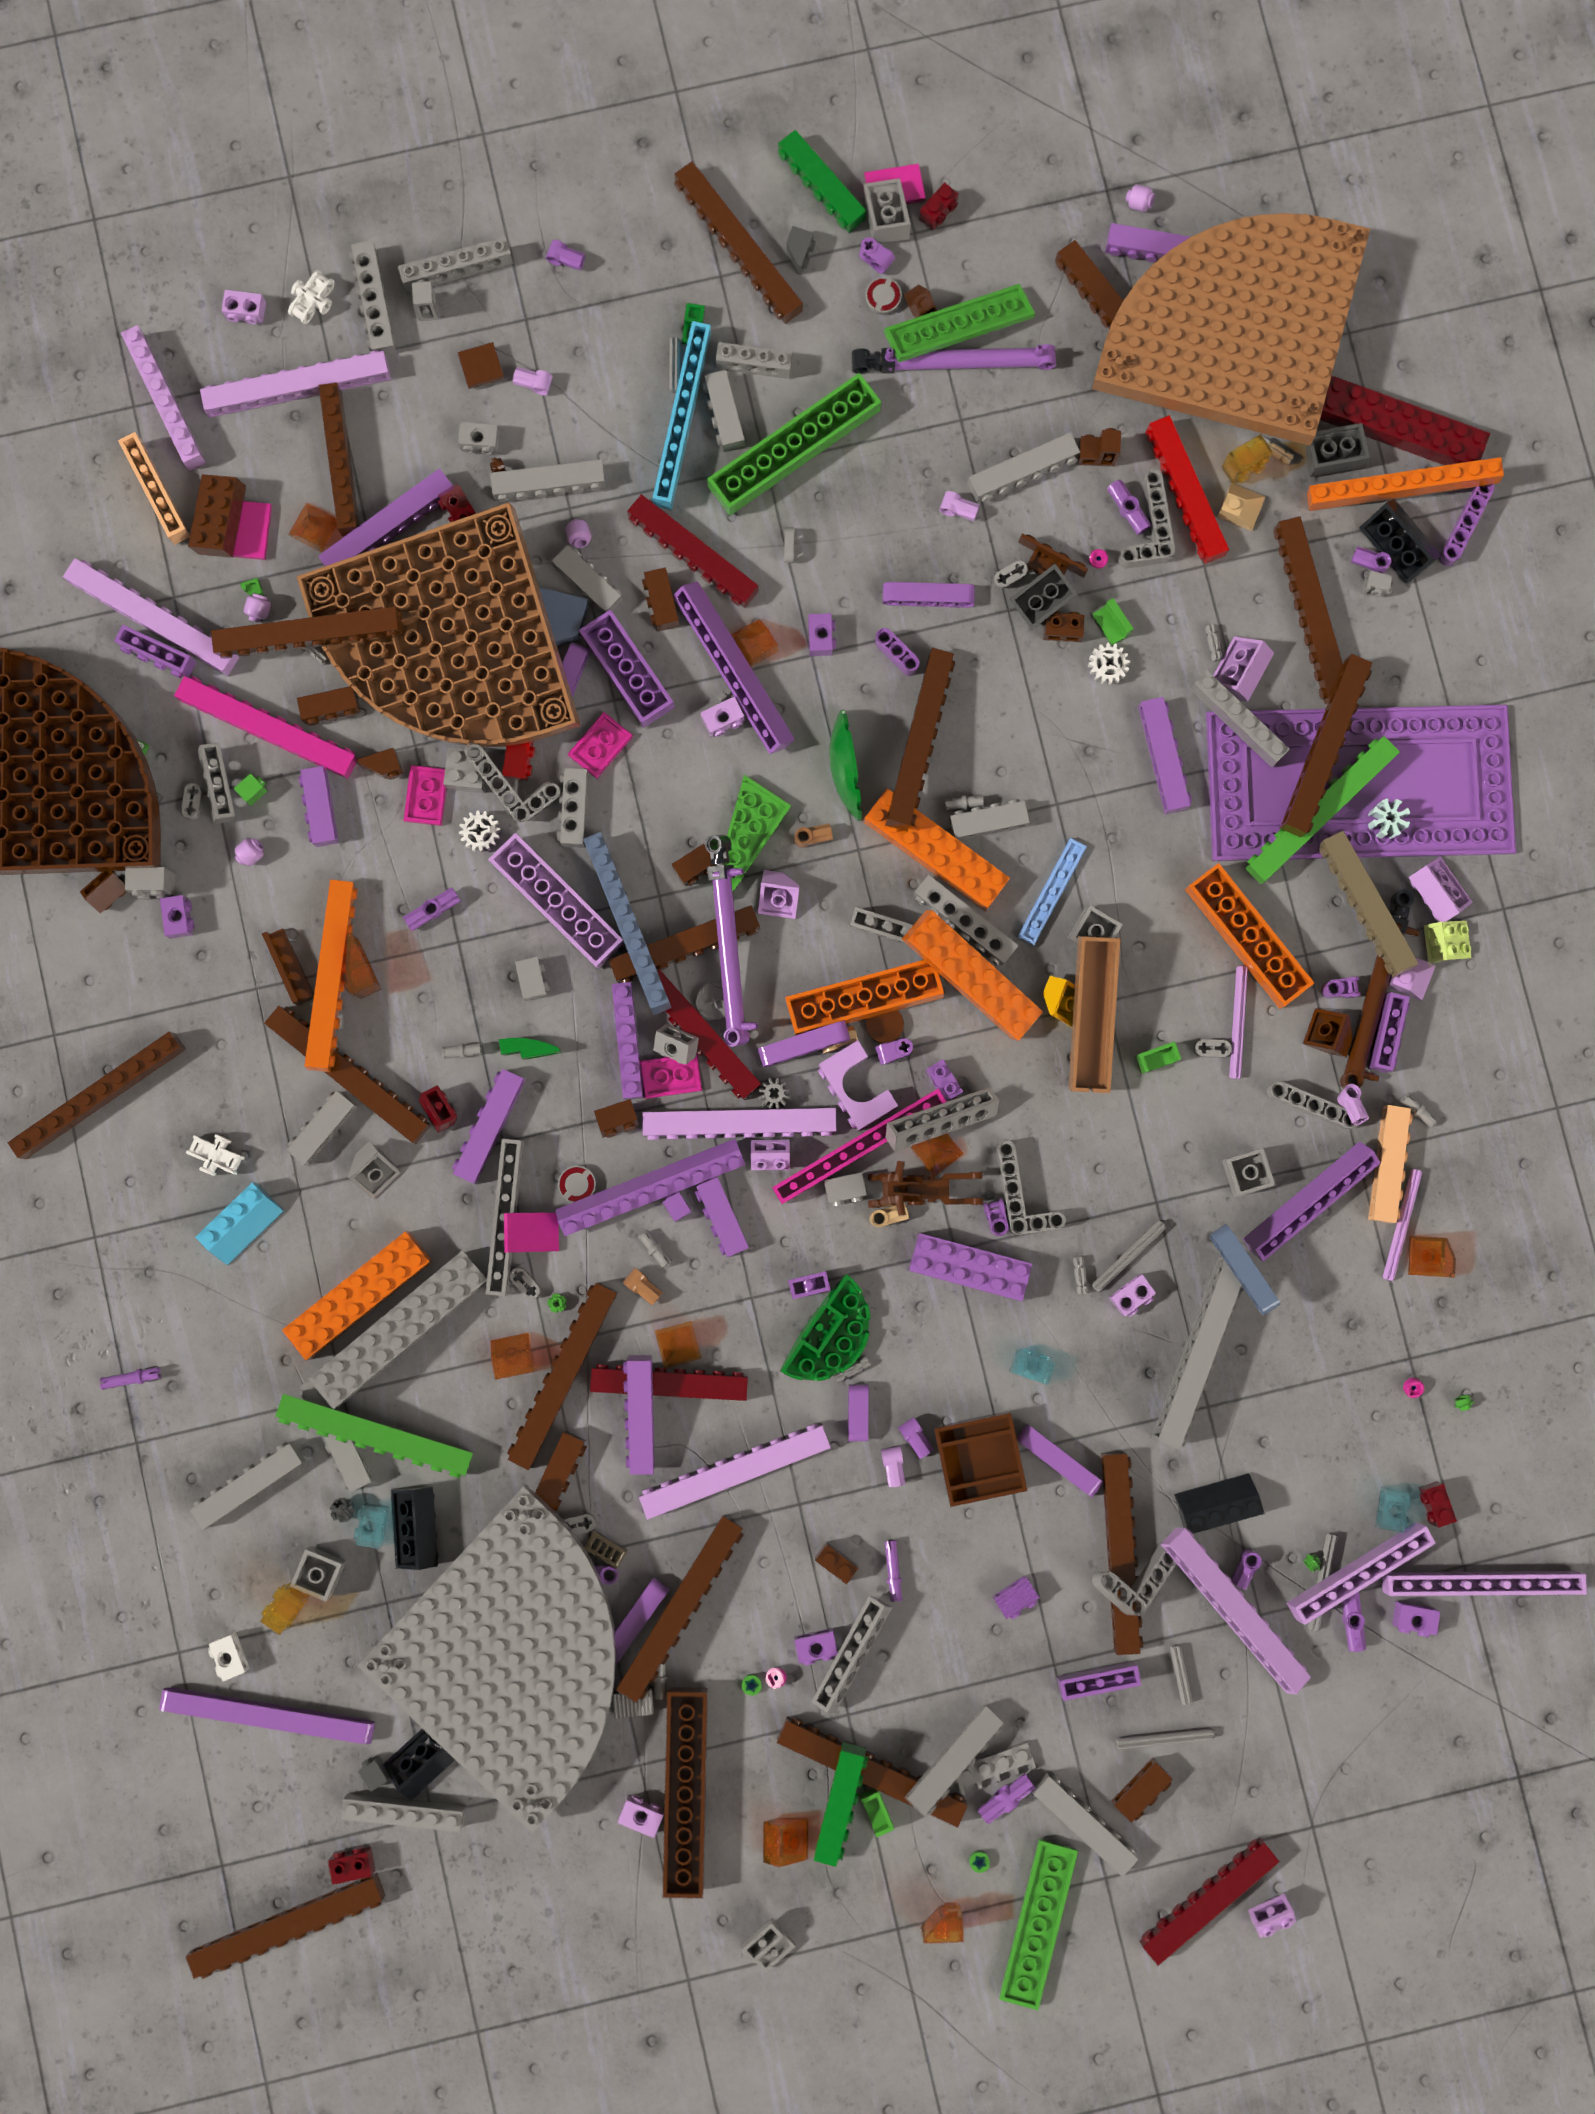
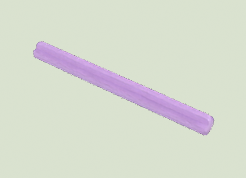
M1246 966L1236 967L1232 1051L1229 1077L1232 1079L1241 1078L1248 973Z
M1412 1169L1410 1172L1400 1210V1218L1397 1221L1383 1274L1385 1280L1393 1281L1396 1275L1422 1176V1171Z

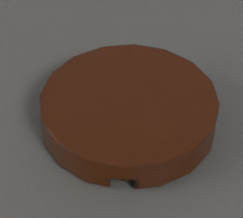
M898 1010L867 1018L866 1029L869 1036L878 1043L893 1042L903 1032L904 1021Z

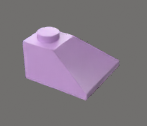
M764 870L758 914L795 919L800 886L783 872Z
M1416 958L1418 965L1395 978L1391 975L1388 987L1422 1001L1436 965Z

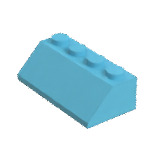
M252 1182L195 1238L210 1253L228 1265L284 1210L258 1183Z

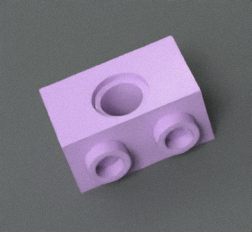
M735 697L700 713L710 737H719L726 733L725 730L729 728L736 729L745 721ZM721 715H726L729 718L726 722L718 720Z
M628 1795L619 1816L618 1824L655 1838L664 1815V1810L656 1803L651 1802L648 1804L643 1802V1799L637 1795H632V1797ZM638 1811H644L646 1812L647 1817L641 1819L637 1816L636 1813Z

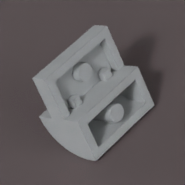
M770 1918L740 1945L741 1951L753 1964L756 1963L764 1973L768 1972L795 1947L794 1941L773 1918Z

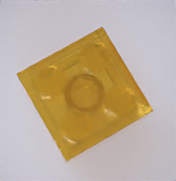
M1260 434L1231 451L1224 461L1222 469L1233 484L1238 482L1242 484L1250 478V475L1253 473L1259 474L1266 468L1265 465L1270 462L1269 459L1273 451Z
M291 1582L287 1585L284 1584L276 1590L272 1597L275 1600L270 1605L268 1604L261 1613L263 1618L260 1622L279 1635L289 1629L311 1596L290 1587Z

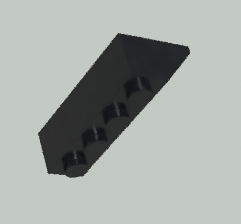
M1395 499L1386 502L1359 527L1380 553L1385 552L1390 555L1391 567L1406 585L1442 556Z
M1249 1473L1174 1494L1183 1527L1190 1530L1192 1534L1265 1514L1259 1493Z
M421 1486L391 1489L396 1569L422 1570L437 1567L438 1552L433 1487Z
M422 1728L393 1754L384 1765L397 1792L412 1800L451 1765L455 1759ZM429 1738V1742L440 1750L436 1751L425 1742ZM415 1756L419 1760L423 1761L424 1764L422 1765L418 1761L414 1760L412 1757ZM401 1771L410 1777L404 1781L398 1773Z

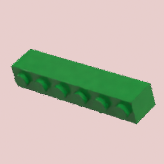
M796 130L778 142V155L781 160L786 161L790 165V169L795 175L798 174L803 185L807 189H811L815 199L825 205L828 214L833 215L837 219V223L842 229L845 228L850 233L866 220V210Z
M845 1742L842 1743L813 1861L837 1867L838 1859H843L845 1848L842 1847L843 1841L847 1842L849 1830L846 1829L847 1824H852L854 1811H851L852 1805L856 1806L859 1793H856L857 1786L861 1787L864 1775H861L862 1768L866 1769L868 1757L865 1756L866 1748Z

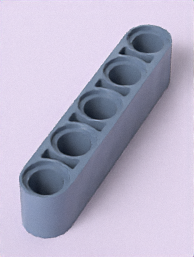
M1225 1224L1209 1235L1211 1241L1259 1312L1264 1316L1280 1305L1278 1298L1229 1226Z

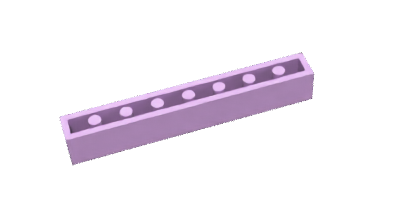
M138 325L121 332L184 465L191 471L206 464L145 335Z
M1416 1522L1287 1602V1605L1295 1620L1306 1625L1436 1543L1427 1526Z

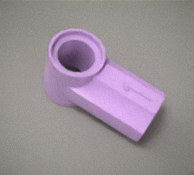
M517 367L513 375V384L532 389L533 392L539 395H547L553 376L543 370L534 372Z
M946 491L939 510L948 516L957 515L974 521L979 504L962 499L955 492Z
M1348 1084L1338 1095L1337 1101L1346 1109L1352 1124L1360 1125L1366 1122L1369 1117L1360 1099V1088L1355 1084Z
M901 1447L881 1449L889 1487L906 1485L902 1467Z

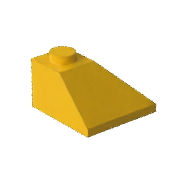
M1049 976L1043 991L1049 1013L1072 1028L1075 984L1066 979Z

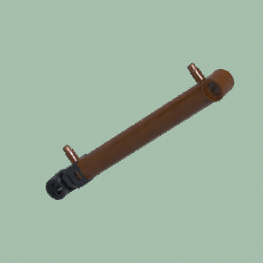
M1401 889L1392 895L1389 912L1402 935L1419 936V930L1408 927L1409 920L1407 918L1411 905L1415 901L1414 893L1409 889ZM1400 895H1402V896L1405 897V899H1406V903H1405V904H1403V903L1400 902V900H1399V896H1400ZM1378 955L1371 974L1345 1071L1340 1078V1085L1343 1089L1349 1084V1076L1355 1078V1085L1359 1088L1363 1085L1364 1079L1371 1081L1379 1080L1378 1075L1365 1071L1392 975L1386 971L1385 962Z

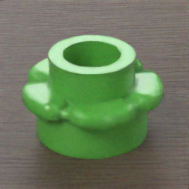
M556 1293L548 1299L547 1303L550 1310L557 1313L558 1311L562 1312L565 1310L567 1300L564 1296Z
M1462 1395L1454 1399L1456 1403L1455 1408H1460V1411L1472 1408L1471 1405L1474 1403L1470 1395Z
M1307 1554V1557L1303 1560L1307 1568L1313 1573L1316 1570L1320 1571L1322 1563L1315 1554Z

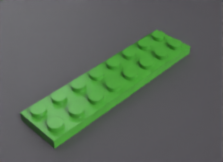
M1017 284L884 328V334L900 363L1032 319L1035 312L1021 285Z
M1038 1839L999 2000L1039 2010L1078 1854L1076 1848Z

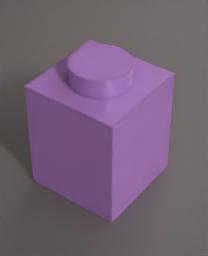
M680 1192L664 1197L666 1200L662 1203L674 1222L692 1212Z

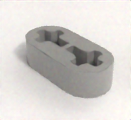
M785 527L784 563H793L794 527Z
M1016 561L998 571L994 578L996 585L1001 588H1007L1025 578L1029 573L1028 565L1023 561ZM1018 565H1020L1021 567L1024 566L1022 574L1015 573L1013 575V572L1017 570ZM1001 575H1011L1009 578L1006 579L1007 583H999Z
M195 783L188 784L183 794L181 811L183 816L189 820L198 819L202 809L203 789ZM195 788V790L198 791V794H194L193 798V796L190 794V791H193ZM192 806L195 812H192L190 815L187 810H190Z
M1203 1039L1194 1045V1052L1199 1057L1223 1058L1232 1051L1231 1044L1226 1040ZM1204 1043V1046L1211 1047V1050H1206L1202 1053V1050H1199L1198 1047ZM1223 1044L1227 1051L1221 1054V1051L1215 1050V1047H1220Z
M513 1269L510 1273V1280L525 1298L530 1300L538 1298L541 1289L537 1282L525 1269ZM515 1272H523L522 1278L525 1281L524 1283L520 1280L515 1281ZM526 1284L530 1287H536L535 1296L527 1294L529 1290L525 1286Z
M589 1513L563 1519L569 1525L576 1524V1527L571 1528L575 1535L592 1531L596 1525L595 1517ZM585 1517L588 1520H592L589 1528H586V1525L579 1526V1523L583 1522Z

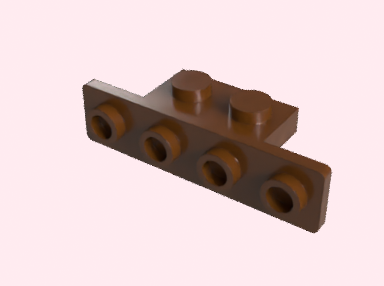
M1022 534L1020 536L1019 543L1034 551L1027 563L1028 568L1033 572L1041 575L1052 565L1056 564L1063 575H1065L1068 569L1083 578L1085 577L1088 568L1083 563L1069 559V556L1063 552L1058 553L1046 543L1041 544L1032 535Z

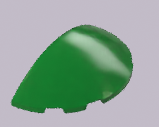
M845 709L840 710L831 734L829 750L830 770L834 785L843 804L857 821H862L860 788L857 787L858 771L851 731H848V717L845 714Z
M847 1274L843 1276L826 1296L798 1336L780 1369V1372L801 1381L827 1380L839 1372L846 1371L862 1354L869 1337L870 1310L861 1288Z

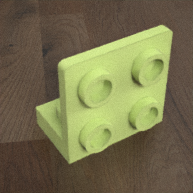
M1446 921L1424 925L1428 963L1471 958L1467 921Z

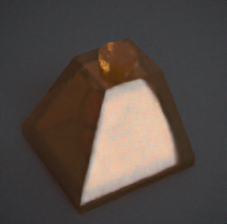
M306 502L288 535L322 553L337 527L336 518Z
M760 619L731 635L750 667L778 652V644Z
M947 1133L910 1147L933 1177L937 1176L964 1154Z
M1410 1236L1408 1275L1455 1278L1456 1258L1448 1238Z
M692 1321L655 1330L664 1368L702 1358Z

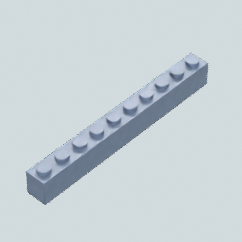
M601 832L584 838V843L653 1014L655 1015L672 1008Z

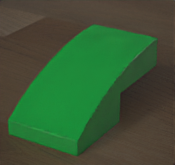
M686 304L682 344L687 345L692 321L704 323L705 305Z

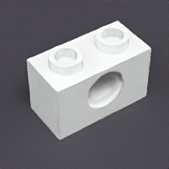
M236 1632L214 1640L209 1644V1655L215 1660L217 1665L215 1670L218 1677H221L222 1682L243 1674L250 1669ZM224 1653L230 1654L231 1662L224 1659Z

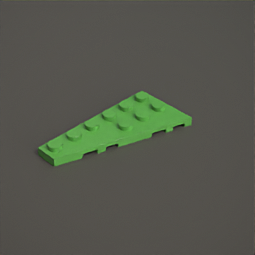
M746 775L743 776L727 833L732 846L728 852L730 863L724 865H734V868H742L744 870L743 874L731 878L732 892L735 891L791 808L790 804Z

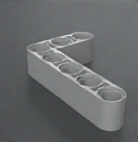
M1150 469L1143 480L1148 519L1152 525L1150 531L1153 543L1125 547L1118 558V562L1121 567L1126 569L1167 563L1175 552L1162 473L1157 469ZM1148 478H1154L1156 483L1150 482ZM1151 496H1157L1160 500L1155 501ZM1159 513L1163 518L1158 519L1155 517V514ZM1162 531L1166 536L1161 537L1158 532ZM1165 549L1169 552V554L1164 555L1161 552V550ZM1142 552H1148L1151 557H1144ZM1124 555H1130L1132 560H1126Z
M474 742L465 746V756L515 821L519 823L526 822L560 795L559 786L552 781H546L523 799H520L481 746ZM472 747H477L479 750L478 755L475 757L469 755V750ZM486 762L489 763V771L482 772L481 765ZM501 778L502 784L499 787H493V780ZM548 786H554L555 788L552 795L546 794ZM508 793L513 794V800L506 803L504 796ZM534 797L540 799L537 806H531V800ZM518 809H524L525 811L524 816L521 818H517L515 815Z
M1010 1141L1001 1142L996 1148L1009 1231L1014 1235H1022L1062 1228L1066 1223V1218L1061 1212L1026 1216L1015 1145ZM1002 1145L1010 1147L1011 1152L1009 1155H1004L1001 1152ZM1006 1164L1013 1166L1014 1171L1012 1174H1007L1004 1171ZM1009 1183L1016 1185L1017 1190L1015 1193H1010L1007 1190ZM1012 1202H1017L1020 1206L1019 1211L1016 1213L1010 1209ZM1054 1215L1059 1216L1061 1219V1223L1058 1226L1053 1225L1051 1222ZM1035 1218H1039L1042 1222L1039 1229L1034 1228L1032 1225V1221ZM1015 1221H1020L1023 1225L1020 1232L1015 1231L1013 1228Z
M1167 1534V1535L1164 1537V1539L1162 1540V1542L1169 1536V1534ZM1160 1543L1131 1588L1112 1572L1095 1573L1092 1583L1099 1592L1123 1613L1140 1616L1147 1610L1177 1563ZM1154 1570L1156 1571V1578L1153 1576ZM1104 1576L1106 1577V1584H1105V1585L1103 1584V1578H1104ZM1144 1586H1145V1588H1146L1145 1594H1143V1587H1144ZM1118 1590L1121 1591L1120 1598L1117 1595ZM1133 1602L1135 1603V1610H1134V1611H1133V1609H1132V1604H1133Z

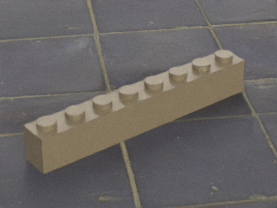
M1344 831L1323 840L1319 846L1320 854L1323 858L1327 859L1331 873L1335 874L1339 880L1338 885L1348 896L1347 901L1352 908L1354 907L1357 912L1356 916L1359 923L1364 925L1368 939L1375 944L1377 955L1383 958L1386 971L1395 978L1415 968L1418 965V961Z

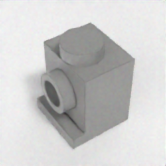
M1370 571L1365 577L1361 594L1366 595L1369 592L1376 597L1391 594L1394 585L1391 583L1393 576Z

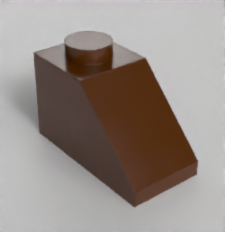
M394 748L357 759L362 768L385 779H396L400 774H403L398 754Z

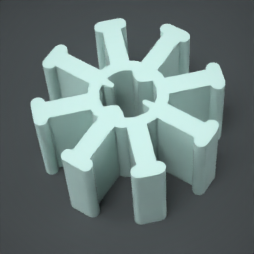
M1384 799L1370 810L1368 816L1378 820L1371 821L1368 824L1369 829L1372 830L1376 826H1381L1376 837L1382 839L1388 834V831L1390 834L1389 838L1393 839L1401 834L1400 831L1408 828L1410 822L1400 818H1405L1410 814L1409 808L1399 813L1397 812L1402 801L1396 799L1390 804V807L1388 799Z

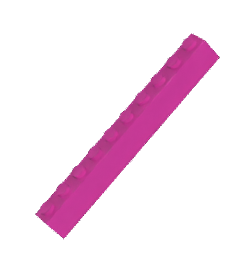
M183 677L174 695L179 701L349 779L357 763L354 751L346 747L344 749L338 748V744L329 739L325 742L320 739L321 736L311 731L308 734L303 731L304 728L294 723L291 726L282 717L276 716L274 718L269 715L268 711L262 708L258 710L252 708L253 705L245 700L239 702L235 700L236 697L228 692L222 694L218 692L219 689L211 684L205 686L196 677Z
M936 1089L773 1186V1191L781 1204L786 1203L888 1142L886 1140L888 1122L943 1104L946 1100L940 1090Z

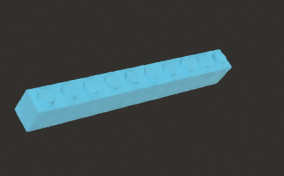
M692 321L652 498L653 503L659 508L669 510L673 508L711 338V325L695 321Z

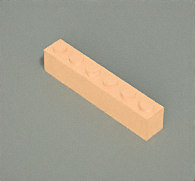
M135 432L118 440L168 538L174 545L190 538V533L142 440Z
M1386 1105L1382 1108L1376 1154L1381 1164L1374 1170L1368 1220L1397 1223V1220L1400 1218L1401 1211L1398 1207L1399 1201L1403 1197L1401 1183L1405 1179V1170L1403 1168L1408 1158L1406 1144L1410 1141L1408 1128L1413 1119V1115L1410 1113L1411 1108Z

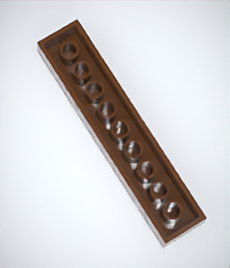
M669 1687L667 1691L663 1898H703L708 1688Z

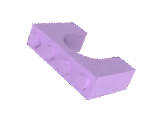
M856 1041L818 1065L820 1069L817 1071L823 1080L827 1079L830 1084L827 1088L832 1096L836 1095L840 1102L837 1104L843 1113L846 1111L850 1118L847 1120L853 1129L857 1128L859 1131L894 1110L898 1105L889 1090L867 1102L854 1101L844 1092L842 1082L845 1073L868 1058L859 1041Z

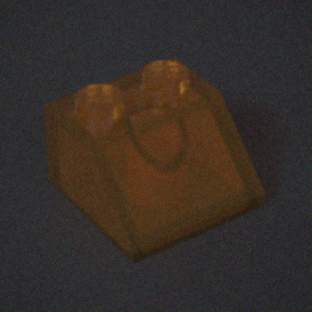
M529 1332L490 1341L491 1361L495 1380L536 1371Z
M775 1818L763 1821V1863L783 1867L808 1860V1818Z
M947 1902L944 1905H940L921 1926L923 1943L964 1942L963 1916L960 1905H956L954 1902Z

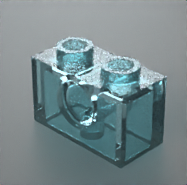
M1023 1347L1021 1351L1016 1349L1009 1372L1048 1385L1055 1363L1051 1362L1052 1358L1043 1354L1040 1357L1032 1355L1033 1351ZM1031 1360H1035L1038 1364L1037 1369L1034 1371H1030L1028 1368V1363Z
M1381 1487L1375 1526L1380 1529L1404 1533V1528H1407L1408 1525L1407 1509L1411 1506L1410 1494L1404 1491ZM1396 1505L1398 1511L1395 1515H1392L1391 1508Z
M366 1503L362 1505V1508H359L357 1513V1520H360L359 1527H356L354 1532L356 1545L378 1549L383 1546L389 1507ZM367 1521L374 1523L375 1528L373 1531L367 1529Z

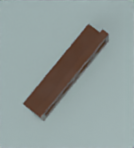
M282 928L271 934L268 932L262 933L292 1003L298 1006L314 999L312 989L285 929Z

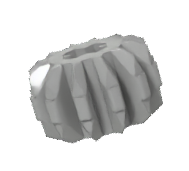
M769 1078V1086L762 1082L763 1087L766 1088L765 1090L758 1089V1092L765 1094L758 1097L759 1100L766 1099L762 1106L765 1107L770 1103V1110L773 1109V1104H776V1109H780L779 1103L783 1106L787 1105L783 1098L790 1099L789 1095H784V1093L790 1092V1088L783 1089L786 1085L785 1081L778 1085L780 1082L779 1078H776L775 1084H773L772 1078ZM772 1089L779 1091L777 1099L775 1097L774 1099L770 1098V1091Z

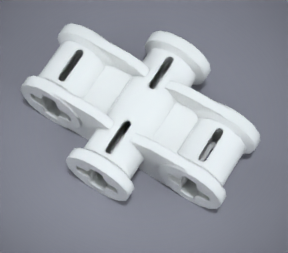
M319 270L312 274L306 285L301 280L296 281L292 287L291 294L297 297L291 303L288 314L299 318L304 325L311 321L317 310L322 315H325L332 304V301L327 296L333 290L335 281L323 276Z
M215 1134V1141L211 1143L196 1135L193 1136L192 1145L186 1153L205 1161L199 1170L216 1176L215 1171L219 1167L234 1175L238 1174L237 1169L241 1160H244L245 1157L226 1149L231 1140Z

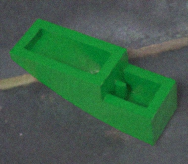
M498 1039L501 1055L503 1056L520 1053L521 1059L528 1060L561 1054V1049L534 1039Z

